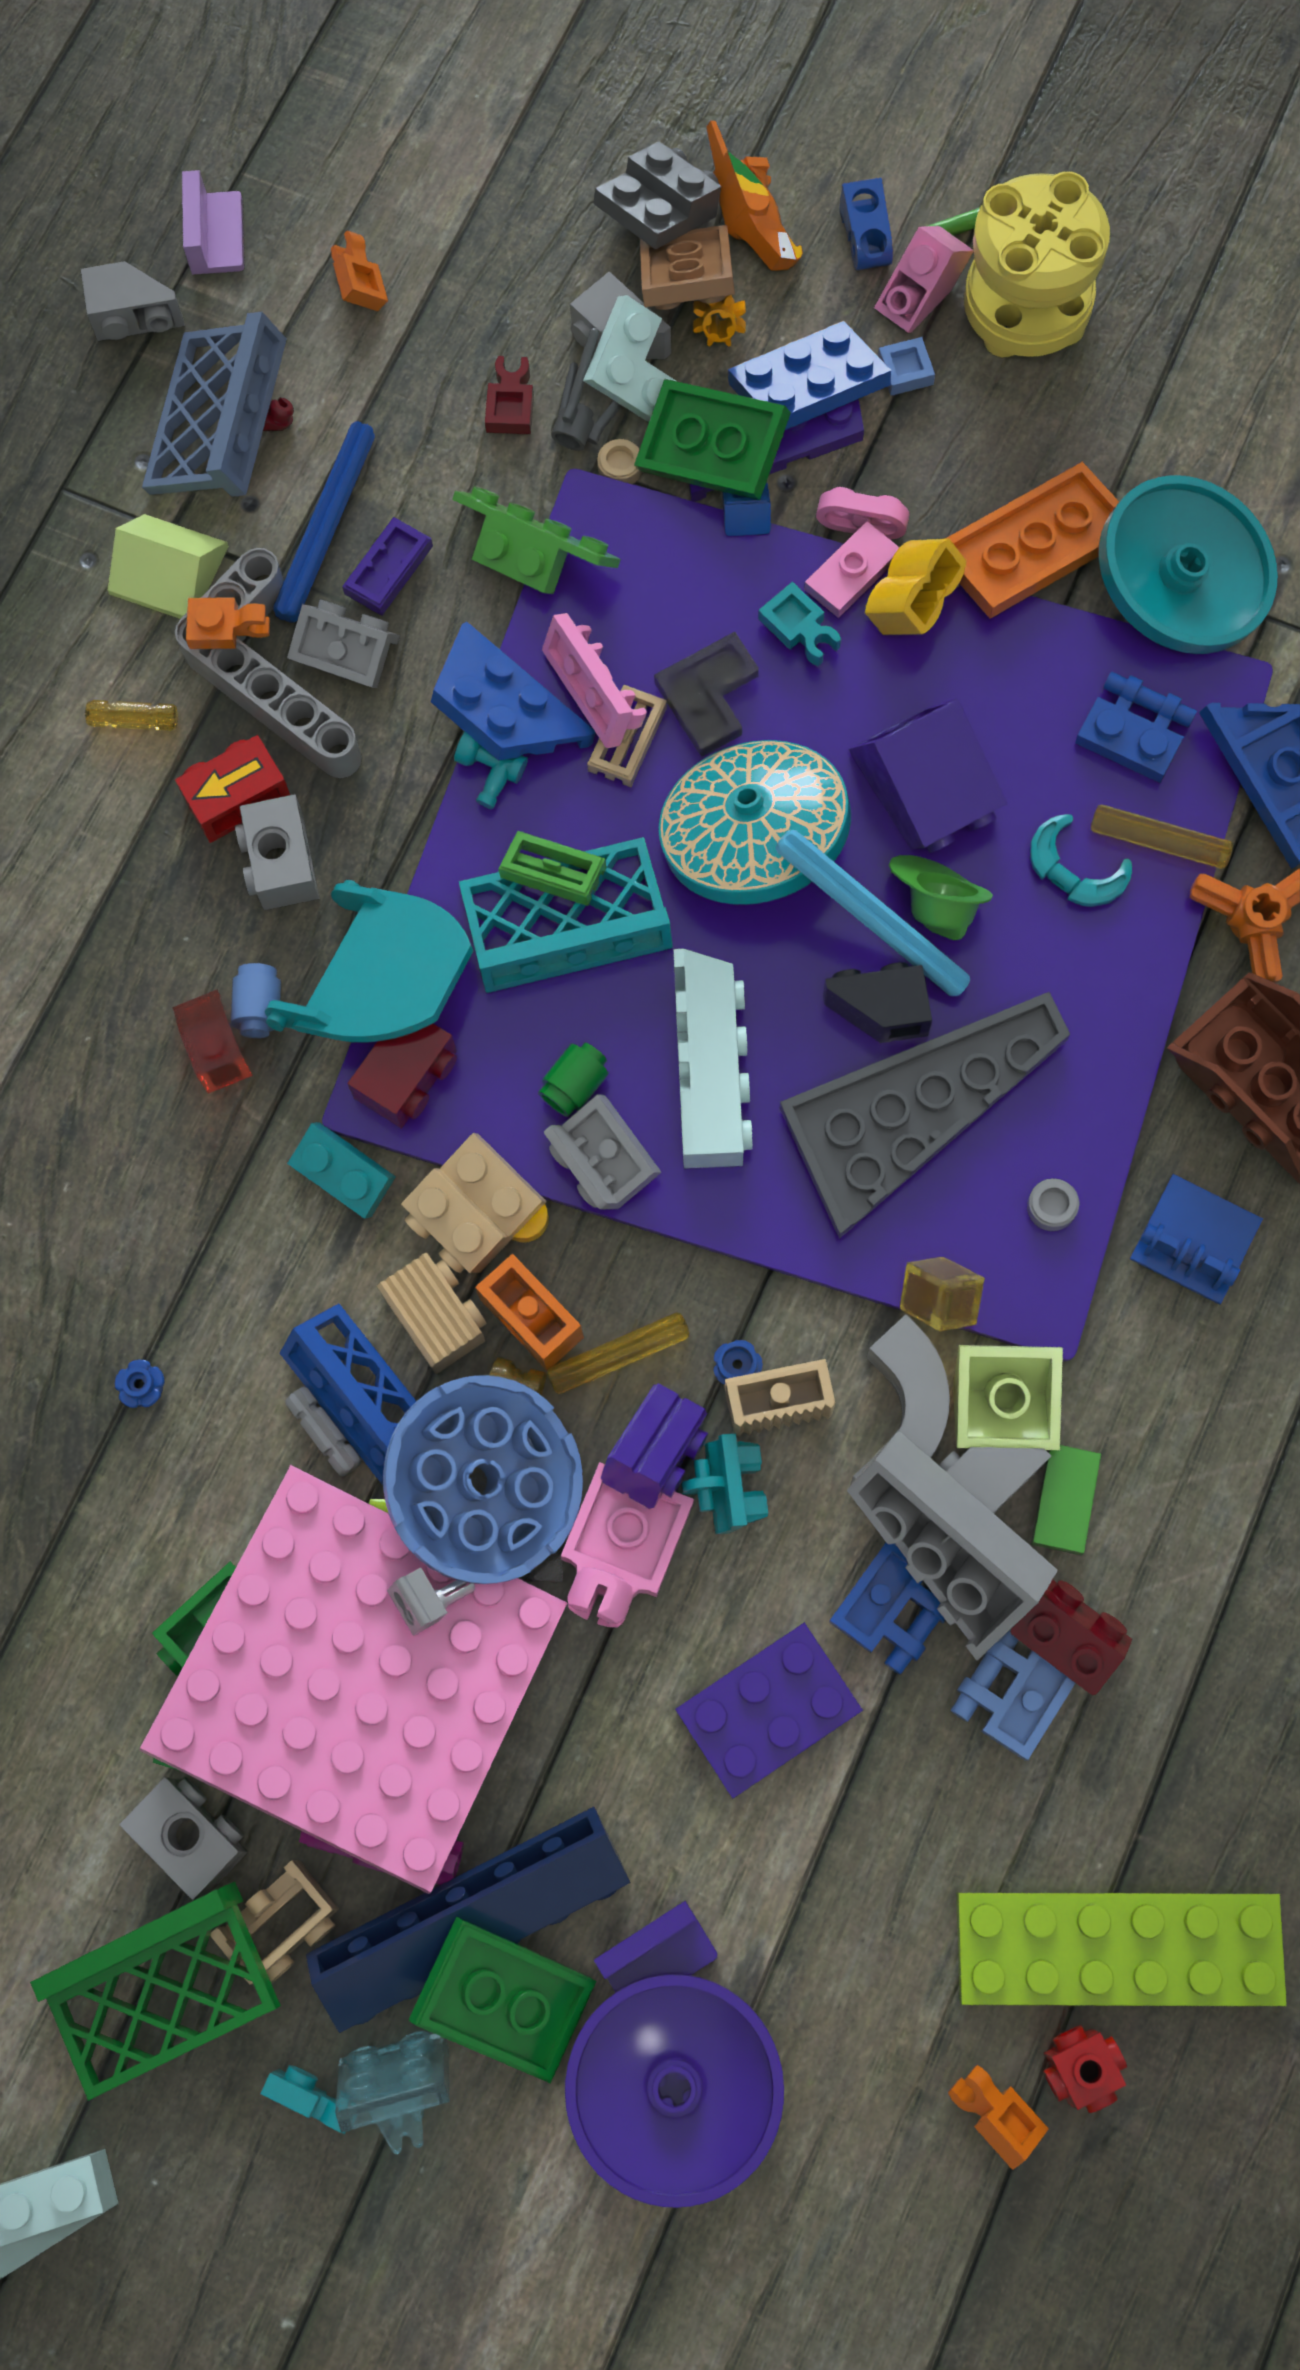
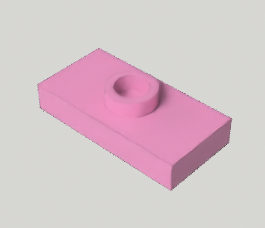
M867 521L805 581L804 590L839 618L889 569L891 560L900 547Z

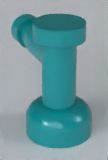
M464 731L456 748L454 761L465 766L473 765L476 761L492 767L486 779L483 792L479 793L476 802L488 809H493L497 802L496 797L504 788L506 781L509 780L515 784L520 781L526 769L528 758L521 755L519 758L498 761Z

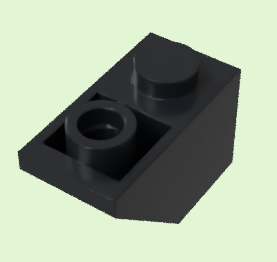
M898 962L888 964L882 967L880 971L862 974L860 970L848 969L835 973L832 978L825 979L823 991L824 1005L879 1043L926 1037L929 1035L932 1016L922 965L909 967L907 963Z

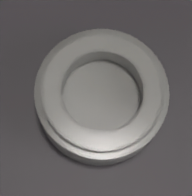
M1047 1179L1038 1183L1033 1188L1027 1202V1211L1032 1222L1047 1231H1058L1069 1226L1079 1209V1198L1075 1189L1069 1183L1060 1179Z

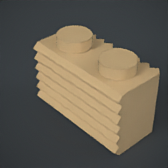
M424 1253L410 1264L405 1265L401 1270L396 1271L394 1275L389 1276L385 1281L380 1282L377 1288L434 1373L438 1374L485 1342L480 1328L487 1323L471 1299L462 1304L452 1288L457 1286L459 1282L446 1262L442 1259L434 1264L428 1253Z
M826 1359L725 1379V1394L733 1432L739 1437L743 1432L750 1435L753 1430L760 1433L763 1427L770 1431L773 1426L778 1429L783 1424L790 1427L792 1422L800 1425L802 1420L809 1423L812 1418L819 1421L824 1416L829 1419L834 1410L835 1398Z

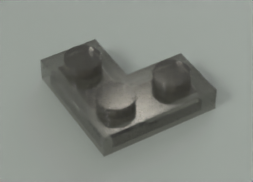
M733 632L654 675V684L663 698L667 700L668 706L701 757L742 736V725L723 696L759 677V667L736 632Z

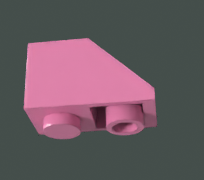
M940 226L918 227L874 308L906 332L911 333L951 292L974 250Z

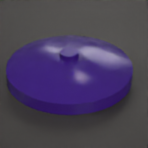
M684 1974L657 1975L641 1979L618 1990L607 1998L586 2021L578 2034L568 2061L565 2077L566 2111L574 2139L590 2166L610 2186L634 2200L649 2205L672 2208L691 2207L713 2201L731 2192L742 2184L764 2160L774 2142L782 2118L784 2105L783 2071L777 2049L769 2031L754 2010L738 1995L713 1981L701 1977Z

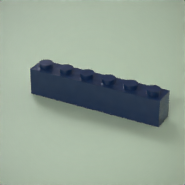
M592 1807L437 1886L430 1894L424 1893L307 1953L306 1959L311 1984L336 2029L341 2033L354 2025H361L370 2021L376 2014L403 2000L412 1999L421 1994L456 1917L518 1944L521 1939L548 1925L562 1922L571 1913L596 1900H603L612 1896L618 1889L629 1884L630 1880L595 1807Z

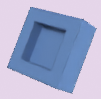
M922 337L879 348L878 357L891 370V385L888 386L891 396L934 385L935 373Z

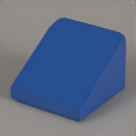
M767 482L760 500L722 492L726 535L739 536L770 533L771 501Z

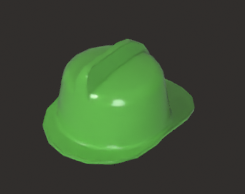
M899 855L893 857L889 863L891 872L910 886L911 912L915 920L922 923L933 933L952 940L962 939L967 928L974 920L979 904L989 902L993 898V894L989 890L972 884L950 868L930 859L913 855Z

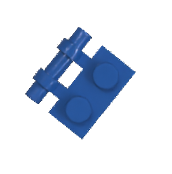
M1111 671L1103 689L1118 695L1119 698L1116 704H1112L1100 697L1096 699L1077 735L1075 744L1161 783L1184 736L1169 730L1168 727L1171 721H1174L1189 728L1197 710L1181 704L1182 698L1169 693L1166 697L1142 686L1143 680L1130 675L1127 679ZM1133 703L1157 713L1158 715L1154 723L1130 712L1129 710Z
M885 1543L832 1616L829 1623L869 1653H872L882 1637L891 1642L895 1647L884 1664L901 1675L911 1660L918 1661L926 1649L923 1643L937 1623H945L946 1620L937 1609L940 1602L935 1595L920 1585L922 1581L917 1583L905 1568L908 1562L896 1544ZM910 1599L922 1610L907 1631H904L894 1623V1620Z

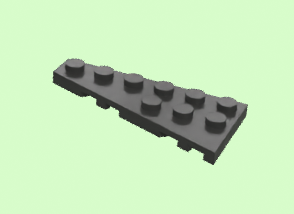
M1050 992L780 1102L779 1108L839 1239L1068 1041L1070 1032Z

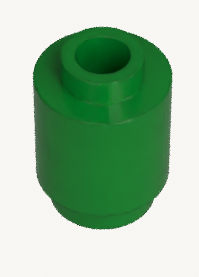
M586 1042L581 1047L570 1044L543 1077L542 1083L544 1085L538 1091L539 1096L554 1110L569 1117L574 1109L579 1111L609 1075V1072L603 1066L607 1062L606 1057Z

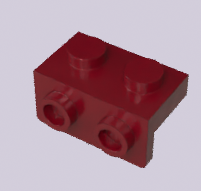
M1052 1579L1038 1604L1016 1623L1010 1632L1015 1638L1089 1694L1096 1695L1125 1659L1133 1639L1126 1635L1127 1629L1118 1619L1105 1612L1098 1614L1083 1602V1595L1075 1587L1065 1581L1060 1580L1057 1583Z

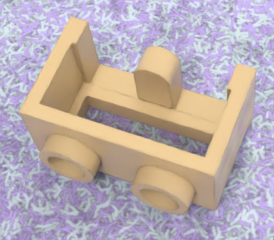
M291 1860L283 1867L286 1872L267 1889L260 1890L245 1903L247 1907L241 1912L252 1936L303 1889L320 1908L262 1960L271 1984L295 1963L289 1954L301 1943L306 1941L312 1947L335 1927L330 1917L339 1910L300 1860ZM227 1924L226 1926L217 1927L211 1932L210 1936L230 1960L236 1942ZM241 1958L239 1965L246 1967L243 1958ZM245 1979L249 1985L253 1984L252 1981Z

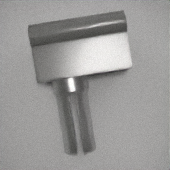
M419 1568L396 1580L387 1592L412 1635L415 1636L439 1622L448 1613L446 1611L447 1606L474 1592L475 1585L471 1583L445 1597L466 1585L467 1582L456 1580L439 1590H434L422 1568Z

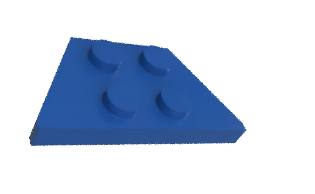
M467 621L461 625L434 687L431 703L463 731L468 733L498 761L519 758L526 753L535 755L553 753L557 744L577 742L579 748H587L592 745L596 734L593 728Z
M1213 702L1206 705L1199 712L1200 716L1290 868L1300 865V704H1281L1278 707H1270L1263 703H1247L1242 708L1221 707V703Z

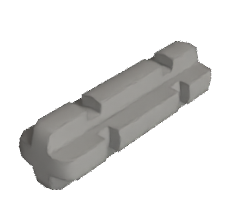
M301 1387L288 1396L285 1400L286 1406L297 1419H302L300 1422L301 1426L324 1456L329 1455L328 1462L338 1475L343 1477L354 1471L361 1464V1458L350 1444H345L346 1438L324 1409L317 1407L319 1403L309 1389Z

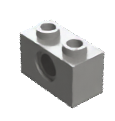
M296 794L240 806L243 823L235 825V831L241 853H249L251 866L243 868L249 896L257 894L264 910L320 899L304 816ZM272 849H285V852L276 859L265 858L266 854Z
M164 1777L119 1825L192 1900H196L210 1893L248 1853L239 1843L244 1835L227 1817L221 1814L215 1819L202 1806L207 1797L189 1779L185 1777L179 1783L174 1778ZM191 1819L199 1828V1839L195 1846L185 1850L178 1844L176 1834L181 1823Z

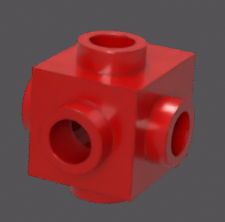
M1079 2025L1053 2038L1055 2047L1043 2052L1050 2066L1043 2070L1058 2102L1066 2099L1068 2104L1079 2110L1086 2107L1088 2113H1094L1118 2100L1115 2091L1126 2086L1120 2071L1127 2068V2064L1112 2036L1104 2039L1101 2032L1094 2029L1084 2031L1082 2025ZM1093 2060L1099 2069L1098 2076L1085 2082L1080 2076V2067L1085 2061Z

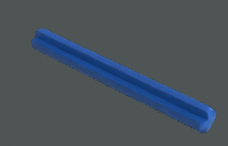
M355 421L350 425L274 603L273 611L275 616L281 620L294 623L299 618L302 604H305L374 441L373 428L368 424Z

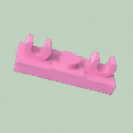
M568 613L553 615L542 648L543 653L606 748L620 746L626 729H637L642 726L647 714L646 709H631L635 693L631 690H618L612 681L613 677L608 667L599 658L603 645L601 643L588 644L592 631L590 626H576Z

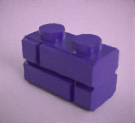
M659 1383L654 1384L608 1455L600 1478L602 1482L622 1494L627 1493L629 1498L649 1509L656 1506L662 1494L672 1498L686 1470L680 1468L681 1463L686 1456L695 1460L709 1433L701 1430L707 1416L705 1408L686 1398H679V1394Z

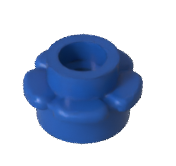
M735 1340L729 1344L725 1343L717 1349L714 1355V1361L716 1362L714 1374L723 1385H725V1379L762 1371V1358L755 1352L754 1346L747 1341ZM734 1361H741L742 1367L735 1369L732 1365Z
M146 1360L130 1362L128 1368L121 1369L115 1378V1389L120 1392L119 1400L130 1408L152 1406L161 1397L165 1383L164 1375L158 1367H152L150 1362ZM137 1380H143L144 1385L142 1388L138 1389L135 1387Z

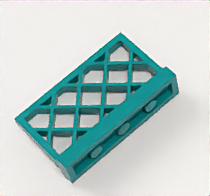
M644 837L584 851L606 860L607 868L604 874L599 876L597 889L604 879L624 887L614 904L595 896L594 893L596 891L592 890V899L589 905L607 914L600 923L589 926L576 921L586 905L576 902L568 914L564 915L547 906L554 895L544 892L540 899L536 901L519 892L523 885L500 878L499 872L459 881L486 993L673 948L670 921L666 907L663 906ZM638 855L641 865L631 879L612 870L619 859ZM551 859L553 861L559 862L563 867L572 870L581 869L579 867ZM643 878H645L647 886L640 884ZM492 890L502 895V898L492 912H489L475 905L472 895ZM636 893L650 900L653 910L634 915L622 908L632 894ZM512 901L531 910L520 927L501 918ZM540 915L560 924L552 935L539 937L529 931ZM477 918L484 921L481 927H479ZM494 926L513 935L506 946L485 950L483 941Z

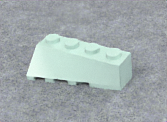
M674 949L684 1169L743 1166V1150H752L751 1120H742L741 1103H750L749 1074L739 1073L738 1056H747L746 1026H736V1010H745L743 980L734 981L732 963L686 949Z
M105 2149L0 2184V2279L119 2204Z

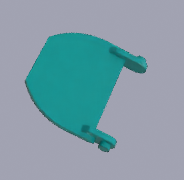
M345 880L344 883L335 885L331 892V898L339 906L357 911L358 914L308 1004L301 1006L272 1000L265 1009V1014L268 1017L266 1024L276 1031H283L286 1027L298 1032L346 1042H376L401 1037L425 1028L438 1020L473 953V949L464 929L458 921L435 903L408 894L361 887L352 880Z

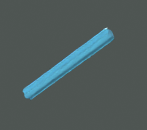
M789 830L781 837L775 848L777 853L913 966L922 965L924 975L949 996H959L970 983L969 974L797 830Z

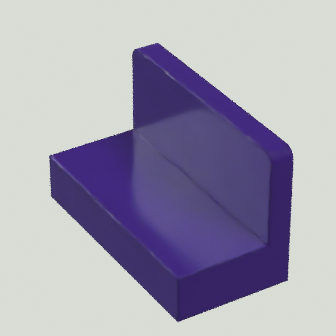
M685 1900L595 1958L594 1962L604 1979H608L616 1993L627 1985L648 1977L666 1974L692 1975L717 1958V1951Z

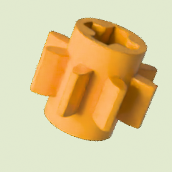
M732 295L726 296L725 299L716 303L694 301L693 312L699 318L693 321L694 333L704 332L707 337V346L710 347L714 342H725L729 347L731 346V337L735 331L745 333L746 322L740 318V316L746 313L745 301L735 303ZM719 313L721 318L725 320L720 321L719 317L713 314Z

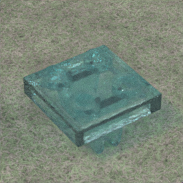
M416 2031L406 2035L397 2043L379 2048L363 2046L353 2050L347 2057L340 2058L335 2114L341 2133L377 2123L392 2153L399 2154L402 2151L403 2136H409L415 2148L422 2147L424 2143L422 2122L424 2109L450 2102L449 2047L447 2040L434 2033Z

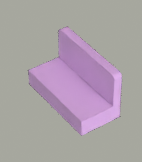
M200 170L182 171L183 248L192 275L242 271L244 269L243 199L239 191L206 193Z

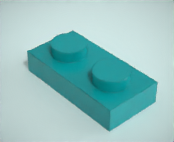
M320 1122L310 1124L287 1163L364 1219L373 1216L396 1178L391 1172Z

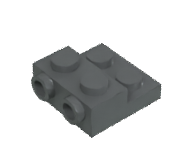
M658 141L629 156L626 173L595 188L593 204L651 247L658 249L717 216L722 186L719 185L718 179L710 170L701 171L688 163L681 149H670Z

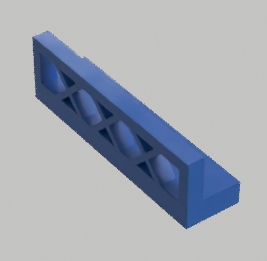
M338 1303L294 1327L282 1347L280 1355L305 1387L309 1389L319 1405L383 1485L385 1456L390 1439L398 1423L388 1421L382 1414V1401L399 1405L403 1412L406 1413L416 1400ZM334 1323L346 1338L345 1348L327 1344L318 1331ZM351 1363L369 1367L376 1376L375 1386L357 1382L350 1373Z

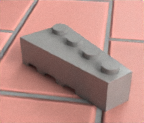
M899 1430L869 1461L847 1489V1492L886 1543L896 1544L906 1557L908 1564L905 1568L917 1583L924 1581L938 1599L940 1605L937 1609L949 1625L954 1623L958 1625L969 1640L966 1647L976 1661L1038 1604L1058 1571Z

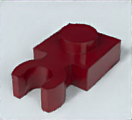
M498 356L495 362L498 383H488L486 433L531 434L534 391L533 385H526L530 379L528 358L521 357L520 368L515 372H508L505 370L504 356Z

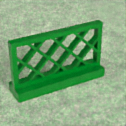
M236 1882L216 1889L30 1982L37 2001L40 2002L47 1999L88 2101L281 2006L237 1905L243 1902V1898ZM225 1922L228 1923L236 1942L230 1961L205 1951L212 1929ZM199 1936L196 1947L185 1943ZM174 1949L192 1957L184 1983L159 1974L166 1951ZM153 1958L150 1969L139 1966ZM241 1958H243L246 1967L239 1965ZM201 1961L226 1971L218 1998L193 1988ZM124 1972L146 1980L137 2006L113 1997L119 1976ZM236 1975L253 1982L261 2000L260 2004L246 2010L227 2002ZM106 1982L103 1992L94 1989V1987ZM155 1984L180 1994L171 2020L147 2011ZM81 1995L99 2003L91 2029L75 2023L66 2002L67 2000ZM189 1998L214 2008L207 2030L201 2033L180 2024ZM109 2007L133 2017L124 2043L100 2033ZM223 2012L234 2016L220 2023ZM143 2021L167 2031L161 2051L156 2055L134 2047ZM176 2035L187 2039L173 2046ZM82 2038L87 2040L85 2045L82 2041ZM96 2044L120 2054L114 2075L99 2082L91 2062ZM130 2058L140 2062L127 2069Z

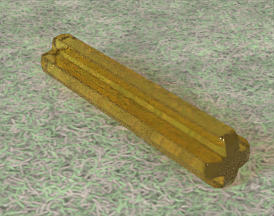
M1103 804L1097 806L1091 822V830L1093 832L1220 869L1227 866L1233 850V843L1231 841Z
M673 1313L550 1367L547 1370L548 1378L554 1391L557 1394H562L686 1340L689 1337V1328L681 1313Z

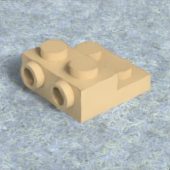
M472 1133L440 1169L434 1168L401 1205L409 1212L405 1221L413 1231L425 1239L431 1234L444 1247L439 1252V1255L448 1266L458 1273H461L464 1269L469 1273H481L547 1201L479 1134Z

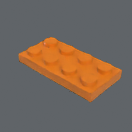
M1082 461L947 537L966 559L965 571L959 584L990 619L1099 557V542L1102 529L1108 516L1119 501Z

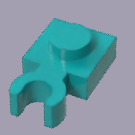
M793 581L758 610V620L789 650L801 642L805 646L807 659L816 666L823 663V653L816 647L818 643H827L835 651L840 648L841 637L839 633L832 627L820 626L824 621L825 612Z
M289 2065L286 2072L277 2069L269 2074L260 2093L261 2095L303 2116L313 2117L340 2133L346 2134V2131H350L359 2110L343 2101L326 2095L327 2092L315 2087L318 2081L316 2076L293 2065Z

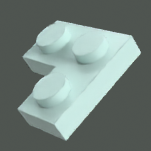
M628 295L619 296L583 381L649 422L664 379L676 381L645 361L662 318Z

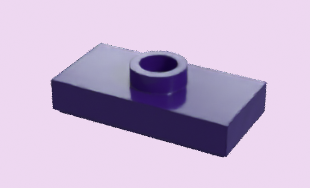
M393 517L342 586L344 594L383 616L433 547L432 539Z

